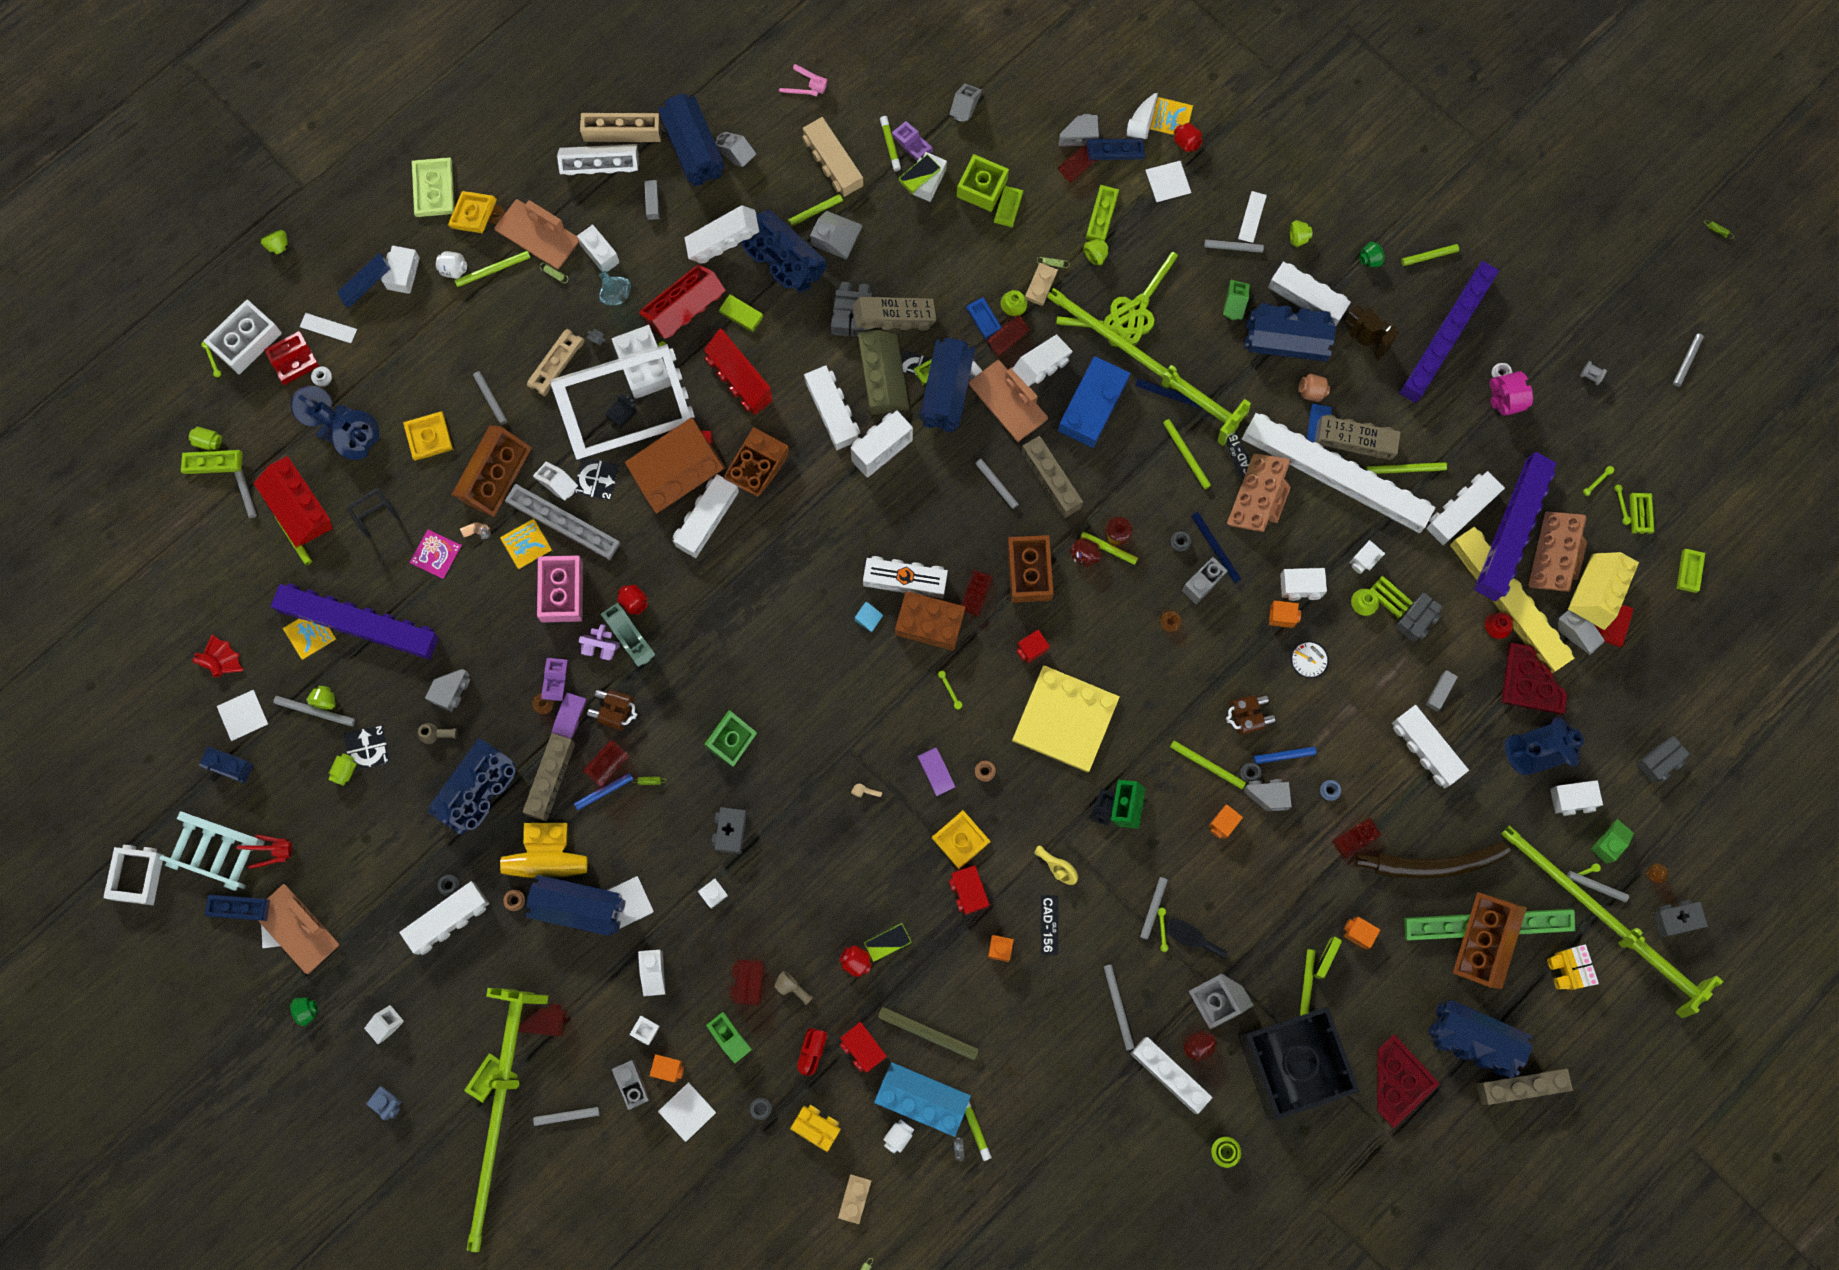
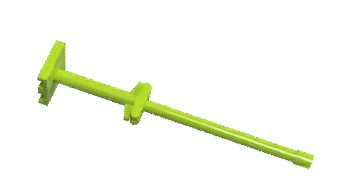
M1055 288L1052 289V294L1049 292L1047 298L1062 306L1163 378L1162 385L1165 388L1177 389L1222 421L1224 425L1220 429L1217 441L1222 446L1226 444L1227 438L1231 433L1234 434L1238 429L1242 419H1246L1251 403L1246 399L1231 414L1179 377L1177 369L1173 365L1166 369L1067 299L1064 294Z
M1510 825L1501 833L1505 839L1519 848L1621 936L1622 939L1618 942L1621 947L1634 949L1688 996L1675 1012L1678 1016L1685 1018L1698 1013L1699 1005L1709 1000L1713 995L1711 991L1714 987L1724 982L1718 976H1714L1702 981L1698 986L1694 985L1645 942V938L1641 936L1643 932L1640 929L1635 928L1630 931L1525 841Z
M487 989L486 997L510 1001L498 1071L490 1074L489 1078L485 1081L486 1087L496 1090L467 1251L480 1252L481 1234L507 1089H517L519 1087V1081L514 1080L517 1079L518 1075L511 1072L522 1005L523 1003L547 1004L548 995H535L532 992L517 991L516 989Z

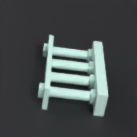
M180 811L177 819L184 822L182 825L184 828L171 858L161 855L159 859L166 861L165 866L178 870L180 866L225 882L223 887L235 891L237 887L245 889L246 885L239 883L238 879L251 850H241L229 879L219 876L218 873L231 843L234 844L235 840L242 842L241 845L261 846L264 845L265 841ZM197 826L203 829L202 833L204 834L191 864L188 865L179 860L192 830H195ZM217 833L222 835L221 840L223 842L211 870L208 872L199 869L211 837H214Z

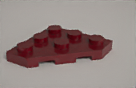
M1516 643L1509 644L1501 703L1563 715L1565 714L1567 693L1562 687L1560 688L1554 680L1553 674L1545 664H1542L1531 646Z
M1394 1034L1377 1049V1112L1392 1128H1395L1440 1083Z

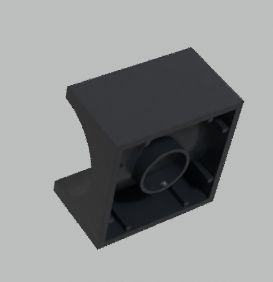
M1329 1007L1315 1009L1292 1019L1238 1036L1266 1117L1269 1120H1279L1360 1092Z

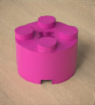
M1522 371L1490 379L1493 396L1490 399L1493 409L1497 408L1499 413L1504 416L1526 411L1528 407L1532 406L1531 385H1526L1525 380H1528V378Z

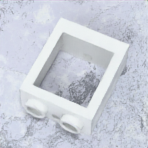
M123 845L122 848L114 847L104 898L114 901L154 905L163 862L159 858L162 854L157 853V849L144 847L143 851L136 850V846ZM124 855L150 858L142 894L117 891Z

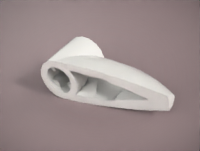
M1158 93L1151 95L1136 110L1132 119L1128 122L1127 137L1147 139Z

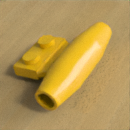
M524 823L523 844L527 852L501 857L500 870L501 874L525 878H536L537 875L549 878H562L587 873L588 858L583 855L563 852L567 845V823Z

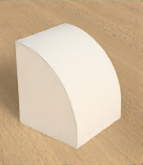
M389 1005L376 1013L364 1029L379 1044L388 1038L403 1023V1020Z

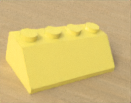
M1621 552L1592 554L1568 610L1605 630L1617 617L1639 562Z

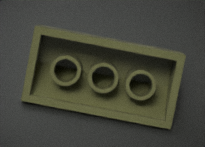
M881 330L859 332L858 344L870 415L895 412L896 410H909L897 334Z

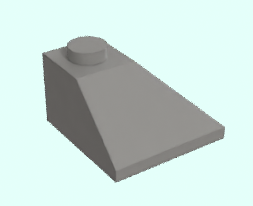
M826 211L818 218L810 235L811 246L847 260L862 225Z
M1223 974L1189 991L1209 1029L1228 1021L1254 1006L1243 986Z

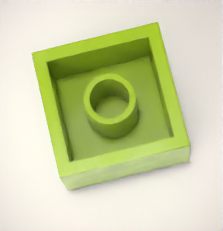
M973 154L957 186V197L992 212L1008 180L1009 169Z

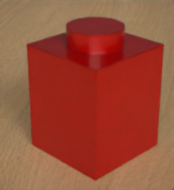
M1037 630L1018 642V650L1016 652L1022 661L1026 660L1029 664L1046 653L1050 646L1040 631Z

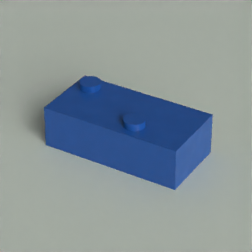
M1094 356L1059 424L1058 432L1094 448L1128 382L1130 373Z

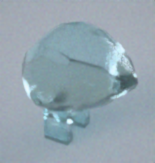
M606 271L599 274L603 283L599 294L600 303L607 306L624 303L630 294L631 281L624 277H610Z

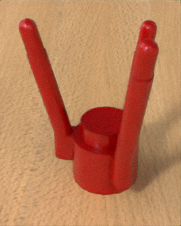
M255 835L257 839L274 843L272 846H236L239 850H270L272 856H276V858L251 864L248 866L249 869L277 862H286V858H291L292 843L287 841V839Z

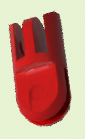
M814 1028L807 1029L797 1066L800 1074L811 1076L815 1073L827 1038L825 1031Z

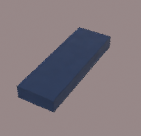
M1088 139L1086 142L1089 160H1136L1145 158L1143 139Z
M378 253L337 292L345 306L349 308L391 269L382 254Z
M208 895L205 916L267 921L270 900Z

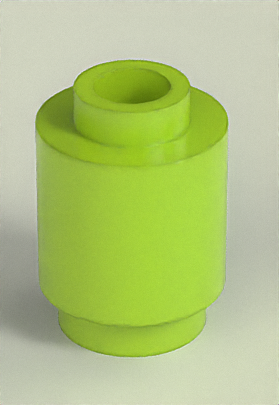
M197 426L190 431L189 440L192 446L209 451H217L221 446L222 436L218 435L215 431Z
M344 753L341 757L337 756L330 769L328 780L342 786L349 782L356 767V763L353 762L355 758Z

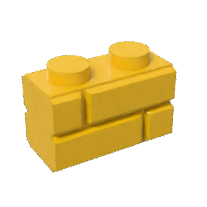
M812 1105L808 1108L803 1106L790 1129L828 1152L841 1130L838 1127L839 1122L830 1116L827 1119L819 1115L821 1111Z

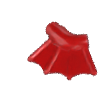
M211 635L204 653H195V658L192 659L194 664H199V666L209 669L213 677H219L223 673L242 672L244 670L239 664L240 654L231 649L229 641H221L215 635Z

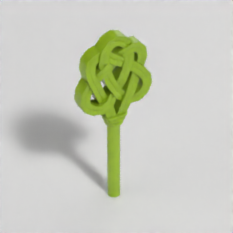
M1171 252L1143 294L1136 296L1132 301L1127 297H1118L1113 300L1110 314L1105 318L1103 324L1135 346L1139 342L1141 335L1149 333L1153 328L1155 319L1152 313L1146 309L1149 304V297L1178 255ZM1135 319H1137V326H1136V327H1134ZM1128 323L1127 328H1123V325ZM1108 340V342H1109L1112 346H1116L1114 343H1112L1111 341Z

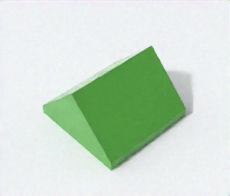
M728 711L705 743L707 750L734 767L757 732L734 713Z

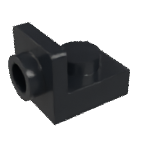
M619 393L617 395L618 400L605 415L622 428L637 410L634 405L635 401L630 396H623Z
M1101 788L1089 818L1099 824L1108 826L1111 821L1115 794Z

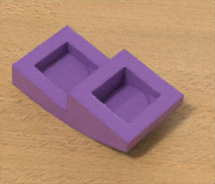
M907 121L892 132L897 142L917 162L920 157L923 158L925 152L930 154L933 152L932 146L919 136V132Z
M547 658L542 699L563 701L568 660Z
M566 693L551 733L572 739L579 725V718L586 705V698Z
M936 747L917 756L936 796L955 788Z

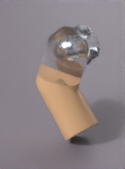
M479 522L460 528L464 538L474 533L480 534L482 539H487L491 536L490 528Z

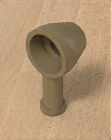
M425 723L419 727L417 735L421 742L432 744L438 738L457 739L458 731L457 728L438 729L432 723ZM425 729H429L427 735H423Z
M783 970L774 985L777 991L782 995L793 991L807 1005L813 997L808 995L788 972Z

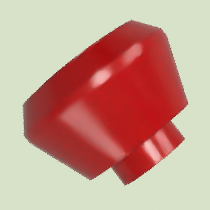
M1493 612L1485 620V629L1491 637L1503 639L1512 632L1513 623L1507 614Z

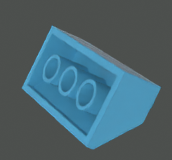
M891 1062L874 1103L955 1137L971 1095Z

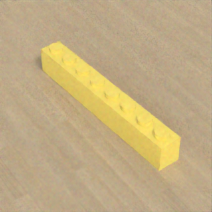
M1473 527L1455 539L1450 546L1474 578L1478 580L1491 546L1485 541L1483 533ZM1513 578L1509 583L1510 590L1505 597L1502 596L1497 601H1493V603L1500 612L1507 614L1511 618L1513 629L1526 646H1531L1542 664H1545L1550 672L1554 673L1574 659L1572 651L1560 640L1559 633L1548 624L1546 616L1535 607L1534 600L1525 594L1521 583Z

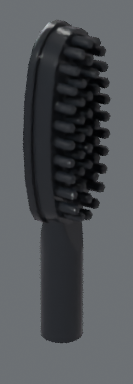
M1171 919L1166 923L1167 933L1178 942L1193 948L1201 946L1223 959L1225 958L1226 950L1205 940L1203 934L1189 923L1178 919Z

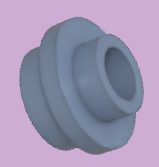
M1327 780L1321 784L1320 794L1325 800L1333 801L1340 796L1341 787L1336 781ZM1327 787L1333 789V794L1327 792Z

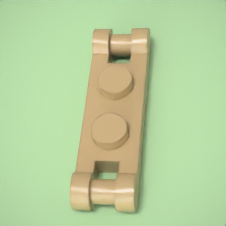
M566 329L527 382V386L531 389H537L538 393L546 396L551 387V379H555L560 375L576 351L582 347L584 339L580 336L576 337L572 331ZM570 341L572 344L568 346L566 342ZM541 377L546 379L543 384L539 382Z

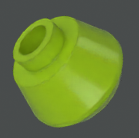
M1293 221L1290 225L1291 244L1299 247L1308 243L1309 239L1312 238V228L1308 227V224L1305 222Z
M278 230L266 235L261 239V245L269 252L274 251L275 254L285 251V246L288 245L286 232Z
M1096 239L1086 242L1083 251L1091 263L1102 265L1108 255L1109 248L1103 240Z
M1009 291L1001 299V308L1009 316H1019L1027 308V299L1019 291Z
M1360 589L1353 594L1351 605L1358 614L1368 616L1375 613L1378 609L1379 599L1372 590Z
M318 686V689H313L306 700L310 706L331 710L335 707L334 693L330 692L331 688Z
M1221 1137L1212 1146V1158L1221 1167H1232L1241 1158L1240 1145L1233 1138Z

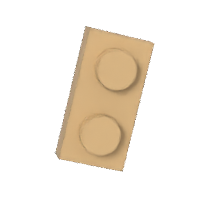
M1039 263L1025 295L1026 299L1043 306L1058 269Z
M850 1174L839 1219L856 1224L860 1223L871 1180Z

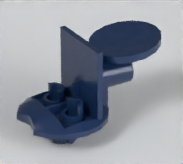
M307 385L299 388L294 393L291 399L293 416L298 422L306 426H318L324 423L316 436L333 443L335 450L341 456L351 460L362 459L368 456L370 447L379 441L380 431L372 415L362 410H352L342 405H338L333 410L330 396L325 390L317 386Z
M1556 717L1550 725L1522 735L1513 734L1507 737L1505 751L1511 766L1520 775H1531L1564 763L1572 767L1577 766L1580 761V747L1583 746L1584 739L1577 728L1572 730L1563 718Z

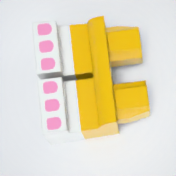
M1586 944L1557 952L1555 956L1547 959L1550 970L1560 968L1562 973L1561 977L1554 978L1557 990L1567 989L1568 991L1599 984L1593 965L1572 970V968L1592 963Z

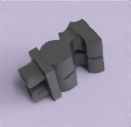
M841 282L839 290H836L831 322L832 335L849 336L851 315H853L851 323L852 337H858L859 332L869 331V329L866 330L863 327H856L853 304L859 297H872L869 284H860L859 292L851 291V283Z

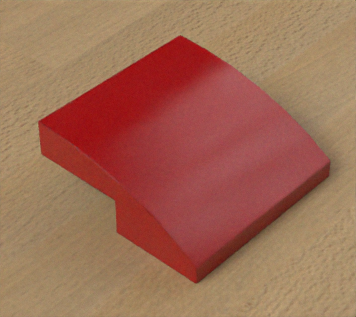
M300 331L264 349L283 385L320 367Z
M1621 605L1617 617L1605 630L1595 625L1604 642L1617 647L1623 646L1634 608Z

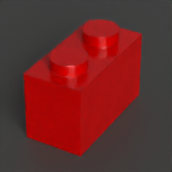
M975 865L951 874L952 879L948 881L952 892H957L959 899L956 900L959 912L963 911L966 916L990 906Z
M861 1022L840 1038L843 1042L839 1045L847 1055L851 1052L856 1058L853 1063L860 1072L863 1070L866 1073L887 1057Z

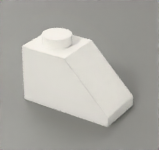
M545 462L533 475L537 481L563 500L572 496L578 486L562 469L548 462Z
M639 951V970L643 996L664 995L663 951Z

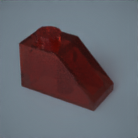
M549 1004L548 1008L542 1007L520 1024L518 1032L563 1037L567 1011L561 1010L562 1005Z

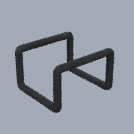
M374 489L347 506L350 516L368 538L371 537V534L361 519L383 505L386 506L396 520L400 519L389 500H386L380 489ZM377 493L382 502L356 517L351 508Z

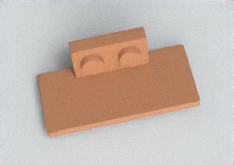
M516 199L494 228L496 232L557 270L579 243L578 237L564 229L559 218L530 200L524 204Z
M997 360L969 381V386L1017 442H1020L1048 420V416L1036 404L1038 396L1012 370L1013 367L1007 370Z
M1253 454L1227 522L1229 526L1264 532L1268 520L1278 523L1291 488L1284 479L1290 464L1288 458Z
M1545 512L1529 580L1530 588L1569 592L1572 580H1579L1587 545L1583 537L1586 523L1585 515Z
M283 884L267 898L270 900L267 921H259V923L306 974H310L340 946L338 941L287 885Z

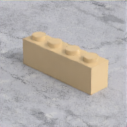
M581 113L580 132L584 142H661L662 124L659 113Z
M823 117L803 127L802 140L805 146H810L815 161H820L826 177L830 176L836 192H840L845 197L863 187V176Z

